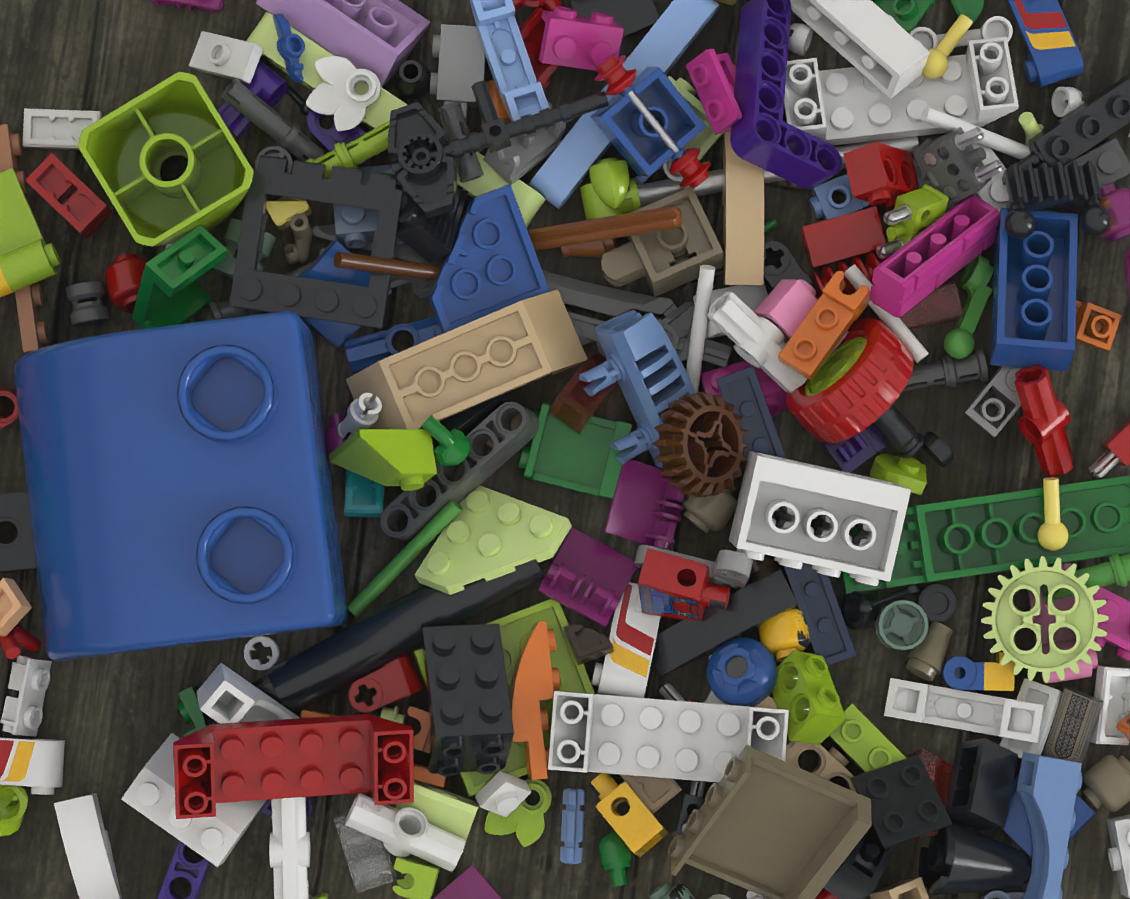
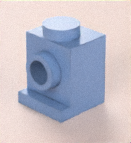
M848 173L816 186L811 191L813 197L808 198L816 219L822 218L827 220L870 207L867 201L853 198ZM835 191L842 192L845 195V202L842 204L834 203L831 197L832 193Z

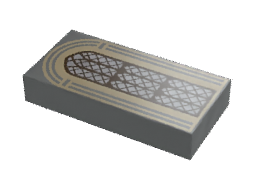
M1071 687L1064 688L1042 755L1079 762L1083 765L1104 701Z

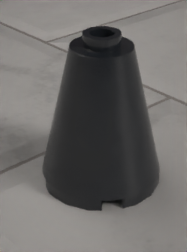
M951 820L952 825L925 834L932 837L928 848L921 847L918 870L919 877L922 878L925 888H928L926 890L927 894L944 895L990 892L994 890H1018L1030 878L1031 863L1027 860L1026 854L1023 851Z

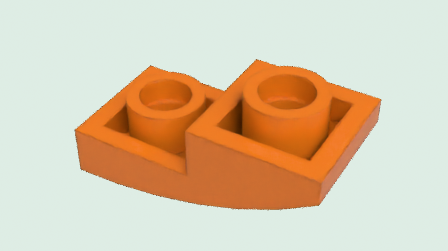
M1076 300L1075 342L1110 351L1122 315L1089 302Z

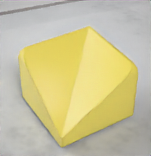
M281 197L276 201H267L266 209L277 228L282 231L290 227V220L294 215L303 214L307 217L312 212L304 199Z

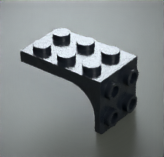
M499 624L422 627L421 639L431 720L429 772L433 774L439 773L442 776H454L460 772L475 771L481 774H492L504 769L514 729Z

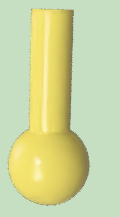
M960 14L936 48L928 49L930 55L922 72L924 77L937 79L945 74L948 68L947 57L973 24L967 16Z
M1049 477L1043 479L1045 523L1040 526L1037 536L1043 548L1049 551H1057L1066 545L1069 534L1066 526L1060 522L1059 478Z

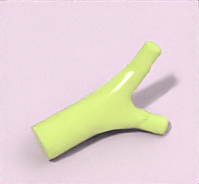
M1024 112L1019 116V123L1026 134L1025 145L1029 146L1028 140L1042 132L1044 126L1037 123L1031 112Z

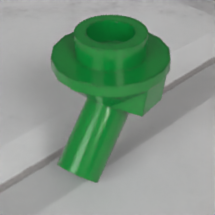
M432 415L421 425L424 430L439 442L434 448V457L440 465H457L470 453L471 445L463 432L456 429L449 431Z

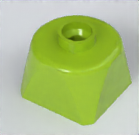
M177 72L81 131L78 148L135 242L153 247L172 244L199 225L208 231L220 224L242 201L250 188L254 173L243 151L197 77L185 72ZM172 156H183L188 159L187 168L179 178L173 181H162L160 169L166 159Z

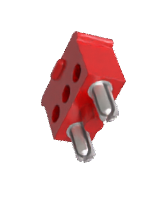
M1130 415L1100 445L1106 452L1088 468L1090 473L1094 472L1093 476L1104 477L1117 463L1120 466H1128L1130 464Z

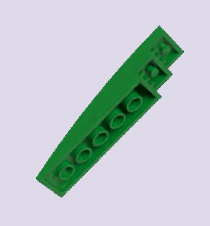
M1130 475L1059 485L1060 522L1066 526L1069 538L1066 545L1057 551H1049L1043 548L1038 541V530L1045 523L1043 488L907 507L890 582L879 580L878 586L868 585L855 581V578L849 577L850 573L841 571L843 594H849L853 591H869L1008 571L1011 565L1022 569L1025 568V559H1029L1033 566L1036 567L1039 566L1041 556H1045L1047 564L1050 565L1054 564L1057 558H1061L1062 563L1106 557L1115 553H1130ZM858 524L849 531L852 539L860 534L861 528Z

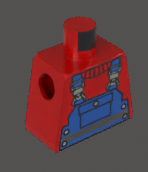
M647 548L638 580L642 613L701 621L706 606L726 610L730 597V587L710 583L709 567L706 564Z

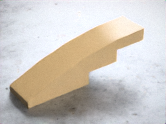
M731 132L724 133L722 205L724 206L723 284L763 285L764 169L737 156L731 146Z

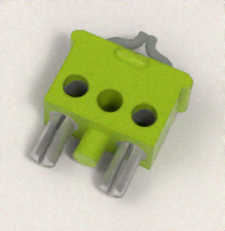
M927 183L920 189L897 196L894 210L884 214V222L891 226L886 230L887 243L876 248L877 256L880 259H884L893 255L946 214L948 196Z

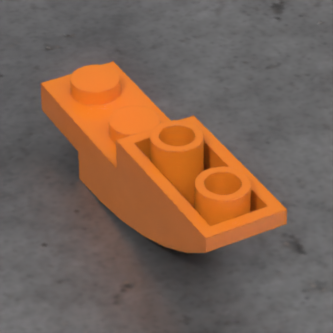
M547 621L535 623L527 636L516 663L509 696L514 729L512 743L524 742L528 780L548 778L550 746L544 747L543 731H549L547 709L540 708V700L554 699V691L560 690L559 671L557 667L551 668L550 652H556L555 634L553 629H547Z

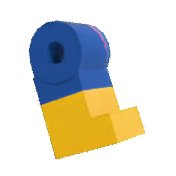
M996 652V662H972L967 657L953 656L943 663L941 678L947 686L958 690L1014 691L1013 670L1015 662L1011 660L1002 666L1000 662L1005 655L1004 652Z

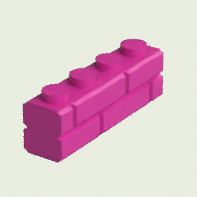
M974 194L966 197L874 269L872 279L874 284L871 286L869 299L892 316L900 318L932 293L934 288L941 286L980 255L983 250H986L995 243L996 227L999 224L1001 213L997 208Z

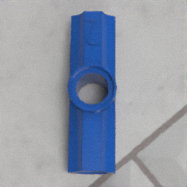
M436 316L409 324H397L391 329L344 341L352 374L358 373L382 359L399 353L394 349L393 341L400 333L411 334L414 337L413 346L441 335L442 332Z

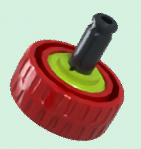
M866 318L853 322L847 330L849 333L826 359L811 381L807 379L802 386L795 389L792 393H786L787 408L806 430L823 443L834 444L845 441L871 425L892 448L898 450L900 457L910 458L923 447L924 436L916 432L912 423L893 403L900 396L912 375L914 367L913 356L901 340L880 320Z

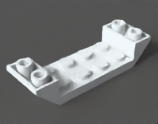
M1007 37L969 41L965 55L947 57L948 68L943 76L937 79H928L921 74L919 78L891 99L856 67L819 71L817 58L787 61L784 97L786 122L833 146L949 133V131L921 120L922 112L927 106L982 127L1017 110L1019 107Z
M554 691L548 770L584 773L597 772L719 783L724 776L729 760L732 757L737 758L746 745L785 761L789 710Z

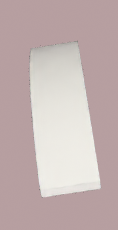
M890 678L884 716L1038 743L1044 705Z

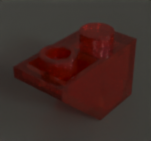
M593 354L578 369L558 394L549 412L578 434L582 432L619 385L618 381L597 392L594 396H589L585 392L584 388L593 381L579 380V375L605 362L596 354Z

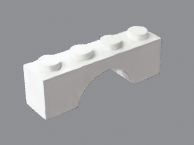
M222 663L217 666L197 691L200 710L220 724L300 718Z

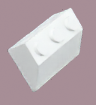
M171 733L140 771L121 800L218 867L224 863L267 800L216 803L215 817L176 819L173 742L181 738Z

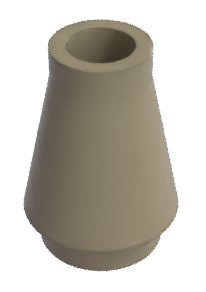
M933 621L922 643L913 648L906 656L908 662L905 668L921 679L933 681L936 675L941 674L949 639L953 631L949 627Z

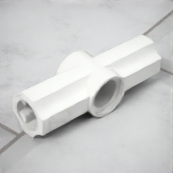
M727 291L710 306L707 317L735 343L734 349L745 361L754 367L761 368L785 392L792 393L805 383L807 378L779 361L778 355L786 345L783 341L785 336L772 322L763 317H758L732 291Z
M358 793L345 820L346 826L383 841L384 847L394 856L407 857L412 854L451 872L455 869L466 843L465 839L429 824L424 814L415 808L407 807L397 810L386 804L374 805L373 798Z
M306 797L271 799L273 832L270 833L269 856L270 868H273L274 899H309L307 867H310L311 847L310 832H307Z

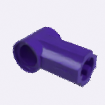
M260 59L251 83L241 82L271 108L281 100L288 89V82ZM227 101L218 110L230 132L239 139L253 124Z

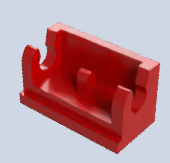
M877 206L804 225L800 229L807 262L811 267L877 250L878 246L886 244Z

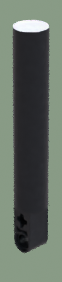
M534 559L515 566L516 571L493 580L486 581L485 578L466 584L464 585L465 590L452 595L423 585L267 670L266 676L251 684L296 715L302 710L351 685L358 679L380 669L383 665L422 646V627L458 626L544 579L545 576ZM204 713L209 724H220Z

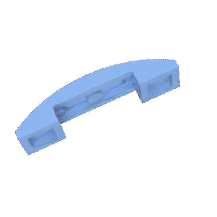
M470 0L484 53L510 121L513 122L521 119L522 116L534 115L539 113L540 110L549 108L541 82L537 83L517 25L513 1Z

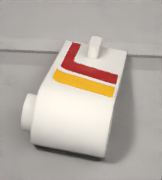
M629 582L614 612L609 636L614 652L605 655L603 664L597 662L595 664L591 685L598 686L597 694L644 698L661 616L642 613L639 588L636 583Z
M0 738V785L31 787V794L54 795V788L62 787L65 740Z

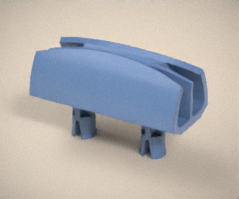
M633 309L595 327V333L606 355V361L579 375V380L593 381L584 388L589 396H594L597 392L618 381L637 423L635 431L610 443V448L622 450L615 456L616 460L622 465L649 449L654 460L659 454V447L652 444L659 439V433L654 427L663 424L660 414L669 410L668 403L679 400V397L685 394H695L683 363L659 321L652 312L642 316ZM654 460L656 467L662 468V462Z

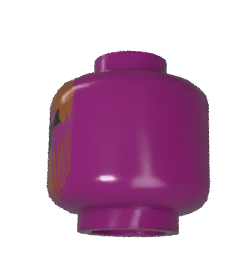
M1114 183L1100 188L1102 197L1100 206L1106 208L1110 213L1111 224L1105 233L1097 235V237L1108 238L1109 242L1112 243L1130 235V189H1116Z

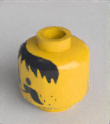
M796 607L769 619L758 628L760 643L773 656H776V661L783 662L793 650L802 652L810 645L805 616Z

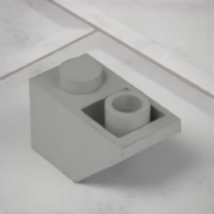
M1000 366L965 411L969 418L994 438L1021 406L1014 383L1016 380L1015 373L1021 369L1020 367Z

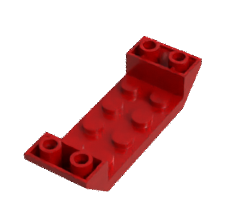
M370 714L210 724L173 742L176 819L215 817L216 803L368 792H371L374 805L414 802L412 726Z

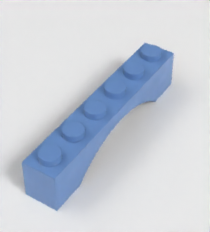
M1023 752L1017 792L1026 809L1031 826L1033 844L1031 875L1023 899H1062L1063 897L1061 882L1063 870L1069 862V850L1067 847L1070 831L1074 828L1076 821L1074 806L1076 794L1082 786V763Z

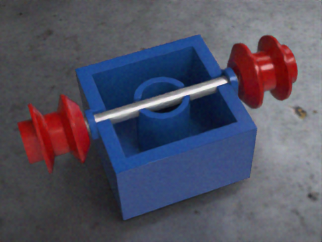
M612 54L596 67L599 74L594 80L596 82L605 80L609 85L605 94L614 96L608 101L609 106L598 109L590 117L638 176L649 177L666 161L672 158L673 161L671 162L669 173H680L683 177L680 187L683 188L689 185L693 189L699 186L709 177L710 174L707 169L711 163L710 161L701 163L697 159L700 153L699 148L685 150L684 146L707 126L660 67H647L635 77L636 69L626 70L623 66L626 58L625 55L616 58Z

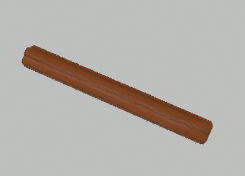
M668 206L527 231L534 250L538 251L679 228L682 225V213L680 208Z

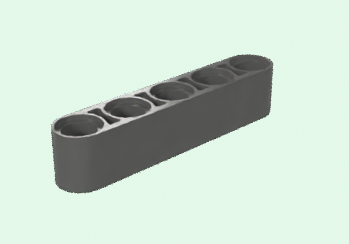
M505 402L465 436L470 442L471 450L461 463L444 466L436 462L437 474L425 482L424 487L413 491H404L384 509L380 517V526L383 532L390 537L410 542L451 499L459 504L526 445L538 432L539 419L532 410L515 402ZM521 413V425L512 431V419ZM492 439L493 449L488 455L484 456L483 446L486 441ZM464 464V475L460 480L456 481L454 477L455 470L458 466ZM435 489V502L428 507L426 503L427 495ZM406 514L408 524L400 532L398 523L401 517Z

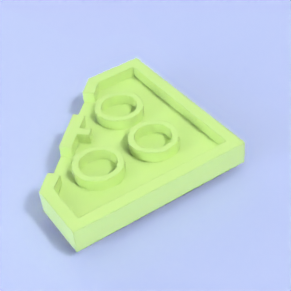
M479 485L461 501L459 505L462 507V511L443 529L414 575L419 583L452 595L465 590L464 585L482 578L490 581L516 571L515 566L536 559L539 563L553 558L572 525L566 517Z

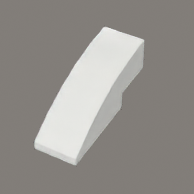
M97 793L54 803L61 836L79 898L122 899L108 831L104 829Z

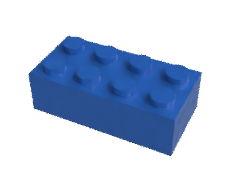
M1001 208L994 243L990 365L1023 368L1038 364L1046 367L1047 370L1068 371L1075 352L1078 214L1030 210L1029 212L1034 216L1036 223L1033 233L1025 239H1015L1006 232L1004 226L1005 218L1009 212L1007 208Z

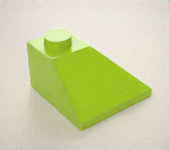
M359 429L329 454L331 463L384 486H401L403 491L420 489L424 487L425 482L437 474L432 438L424 429Z

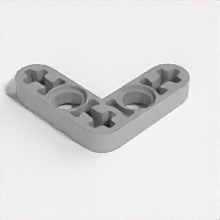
M639 545L634 566L642 569L647 548L706 564L709 567L710 583L730 587V592H736L745 587L750 577L754 559L747 558L746 554L740 552L720 550L713 562L654 546Z

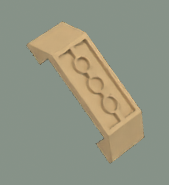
M557 289L521 300L382 359L347 378L346 382L354 400L364 393H372L371 402L376 396L381 401L382 408L379 412L378 420L372 427L366 429H422L421 425L430 415L438 421L546 375L551 373L555 375L588 361Z

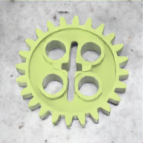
M1041 556L1039 567L1035 568L1029 559H1025V571L1021 572L1016 566L1011 565L1010 570L1013 577L1010 580L1002 575L998 576L999 582L1003 586L1001 590L996 588L988 589L996 599L995 602L983 603V607L992 611V616L981 619V622L992 625L993 630L983 636L985 639L995 638L997 641L991 648V653L1001 650L1005 653L1000 662L1002 666L1011 660L1015 662L1014 675H1017L1023 668L1028 669L1029 681L1034 679L1037 672H1042L1044 682L1048 683L1051 672L1056 671L1062 681L1065 680V668L1069 667L1074 673L1078 674L1080 670L1077 661L1081 659L1088 664L1093 662L1087 653L1089 649L1101 651V646L1094 639L1095 636H1107L1106 631L1098 628V623L1109 620V616L1098 614L1097 610L1106 604V600H1094L1093 595L1097 593L1100 587L1099 585L1090 588L1086 587L1085 583L1090 576L1088 573L1083 574L1079 578L1074 576L1076 564L1073 563L1064 571L1062 570L1061 558L1056 559L1053 567H1048L1045 556ZM1043 584L1048 587V613L1056 617V623H1051L1048 627L1050 645L1048 654L1042 652V626L1034 622V616L1041 614L1040 587ZM1061 588H1067L1075 595V604L1067 611L1057 609L1053 603V595ZM1021 589H1028L1035 595V606L1030 611H1020L1014 604V596ZM1068 627L1075 632L1077 639L1071 649L1064 650L1055 644L1054 635L1059 628ZM1021 628H1030L1036 634L1037 642L1031 650H1022L1015 642V635Z

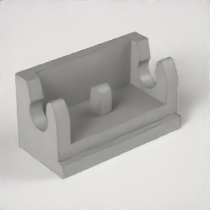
M547 101L549 108L552 109V104ZM562 121L556 123L553 127L541 128L536 130L535 133L511 138L512 146L492 153L488 149L484 161L508 184L512 185L553 153L561 143L566 123Z

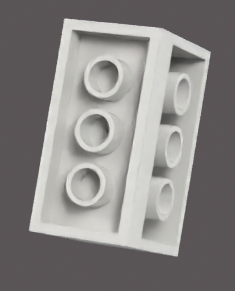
M749 451L748 462H746L729 542L737 548L736 552L746 554L747 558L760 561L764 560L765 554L775 556L774 560L778 561L780 565L796 569H802L803 563L811 564L812 569L817 570V573L840 578L841 571L850 573L849 577L855 578V581L873 586H878L879 580L890 582L911 489L894 482ZM782 506L783 510L786 511L784 519H780L776 523V520L772 518L773 512L778 511ZM820 515V518L824 520L823 525L814 531V528L810 526L811 522ZM858 524L861 528L860 534L852 539L849 531Z

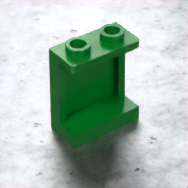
M199 225L151 259L144 267L132 319L143 329L184 324L208 307L209 302L212 300L211 296L198 285L199 277L224 260L228 249Z
M545 402L542 403L541 410L533 409V412L539 419V428L533 438L532 446L523 447L518 468L525 469L524 478L612 500L622 464L616 460L615 456L622 450L610 448V443L629 434L632 424L610 421L552 406Z

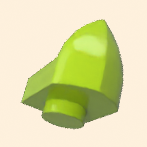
M618 158L598 160L595 162L596 165L589 167L590 183H592L595 192L606 205L612 209H618L625 199L629 187L627 161H618Z
M887 453L880 454L875 458L869 476L901 484L911 489V493L921 496L927 483L926 465L921 464L913 457L902 458Z

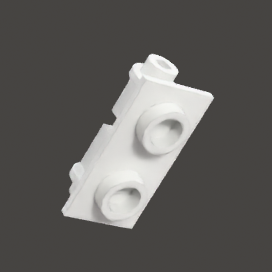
M19 655L17 662H12L8 689L19 691L18 698L6 696L0 723L4 724L2 731L12 733L13 735L37 736L38 727L43 718L42 707L45 692L50 683L52 661Z

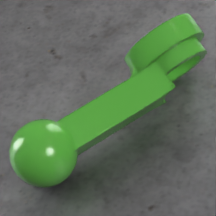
M978 255L968 263L961 275L959 287L967 291L968 298L955 329L949 331L944 338L943 344L946 353L956 359L965 358L973 351V333L988 297L993 290L986 285L993 274L994 267L989 264V259L982 255Z

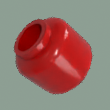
M133 253L122 254L114 259V263L105 271V281L113 305L122 308L125 312L133 313L144 267L149 260L137 257Z

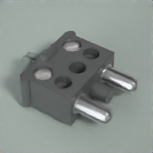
M959 127L934 140L928 138L914 151V157L919 163L922 175L918 177L919 182H921L922 186L927 183L947 195L949 198L948 209H951L959 200L980 191L992 179L991 177L1002 173L1004 170L1003 165L999 166L1002 163L1000 160H995L984 166L982 160L986 159L985 150L982 147L973 148L972 144L984 138V132L979 133L982 130L979 127L965 133Z

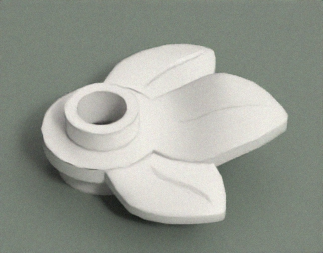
M330 56L315 61L317 72L324 82L319 84L306 100L307 107L318 114L334 115L337 131L355 128L364 119L366 107L376 102L380 95L381 85L378 77L370 70L356 69L344 57ZM360 82L369 85V90L364 95L355 93V87Z

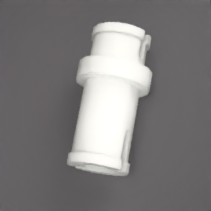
M364 393L349 405L348 415L337 427V433L341 439L348 432H351L349 436L351 437L359 429L370 428L374 425L382 408L381 401L377 396L371 402L370 398L373 394Z

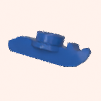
M274 14L273 20L278 36L277 50L284 59L290 78L296 83H302L304 80L302 76L304 66L303 63H299V57L305 50L304 41L299 35L291 32L289 22L282 14Z

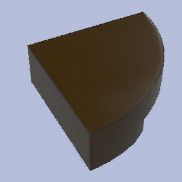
M579 624L564 627V633L577 665L614 652V647L606 635Z

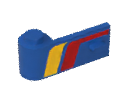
M1007 0L1027 47V60L1023 61L1022 64L1029 83L1035 82L1037 87L1041 88L1084 72L1081 53L1058 0Z

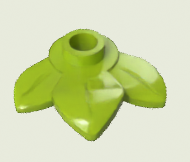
M539 779L524 780L527 782L530 790L539 793L540 801L537 804L530 805L524 799L507 817L489 811L485 821V832L493 835H507L516 832V836L523 847H527L537 841L545 828L543 814L549 809L552 800L549 787Z

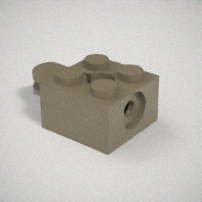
M688 187L633 211L638 212L675 206L681 210L682 225L679 228L626 236L629 242L606 251L602 256L601 265L604 278L614 287H620L645 276L654 297L698 279L701 265L714 266L715 271L724 267L723 250L694 189Z

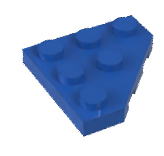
M511 184L473 197L469 203L457 231L452 252L446 256L429 295V300L442 334L521 300L550 292Z

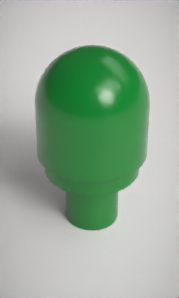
M616 832L608 833L602 837L599 843L601 865H603L604 871L610 870L612 887L628 885L625 868L631 867L630 848Z

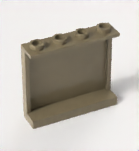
M746 745L737 758L732 757L729 760L720 782L711 785L701 808L692 811L681 835L676 834L673 837L668 848V856L671 857L670 874L676 876L686 863L768 899H815L872 826L871 799Z

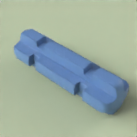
M566 788L563 791V804H566V810H562L561 841L565 842L564 846L560 847V861L565 864H579L583 861V848L579 847V845L584 840L585 811H581V805H585L586 792L581 788Z

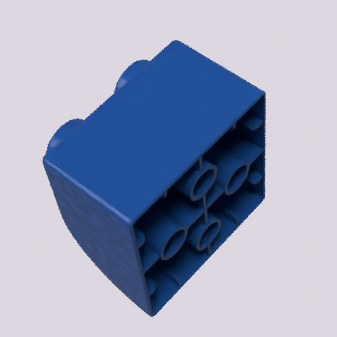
M281 311L102 334L43 347L29 352L17 360L14 365V377L45 647L50 659L65 661L337 627L347 621V598L331 465L326 448V424L314 333L297 313Z

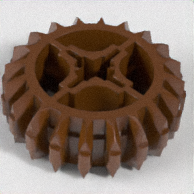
M707 392L685 394L679 397V400L668 403L669 410L660 414L663 424L654 427L659 433V439L652 443L659 447V454L654 460L662 462L663 466L659 474L665 477L669 476L668 486L678 488L679 493L695 496L696 498L716 496L723 493V489L733 487V479L742 476L739 465L748 462L743 456V450L749 447V445L743 442V435L748 430L740 428L739 424L743 416L736 413L733 414L734 404L724 402V397L708 394Z

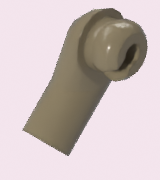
M296 214L290 220L295 243L287 244L284 247L287 263L291 265L300 261L303 264L309 259L313 236L308 218L303 214Z

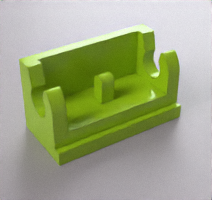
M412 854L407 857L397 856L393 869L402 874H407L404 879H397L398 885L392 887L393 891L397 895L409 899H432L440 867Z

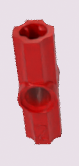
M1038 364L1031 367H1023L1015 373L1016 380L1014 382L1024 413L1019 418V428L1025 438L1034 445L1043 474L1050 477L1066 474L1074 467L1072 463L1074 458L1065 431V427L1070 423V414L1064 404L1055 397L1047 368Z

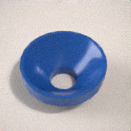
M744 637L734 638L720 645L713 652L707 667V679L711 690L718 699L727 705L752 707L759 704L772 692L778 675L777 664L771 652L762 643ZM736 657H742L748 663L747 672L740 678H732L727 673L728 663Z

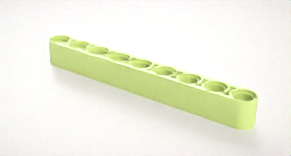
M266 12L247 39V42L255 43L264 48L261 56L267 57L271 64L288 74L284 59L277 50L278 36L273 15ZM290 26L291 32L299 35L305 44V50L299 57V63H303L304 66L302 70L304 80L301 84L313 91L319 84L324 82L317 72L315 61L334 55ZM364 82L358 83L355 87V93L358 95H364L369 90V85ZM381 87V92L376 102L366 107L365 116L361 124L373 130L390 121L392 110L407 106V104ZM476 152L484 176L461 183L457 171V186L463 187V191H468V195L472 198L508 185L484 161L485 156L479 152ZM518 179L511 187L527 228L546 199L536 190Z

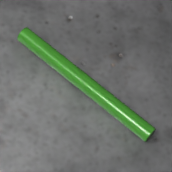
M451 499L347 606L348 610L358 617L462 511V507L455 500Z

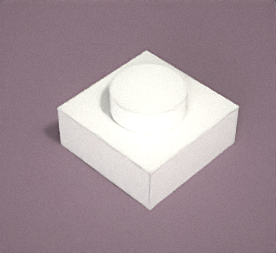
M499 771L475 795V798L481 808L507 817L531 793V790L526 781Z

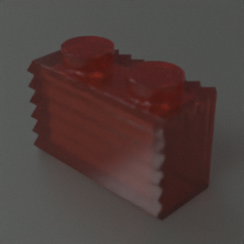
M956 282L943 283L938 288H934L932 293L900 317L910 331L914 329L918 331L921 327L926 329L928 326L932 328L936 324L940 326L951 321L955 323L961 318L963 312Z

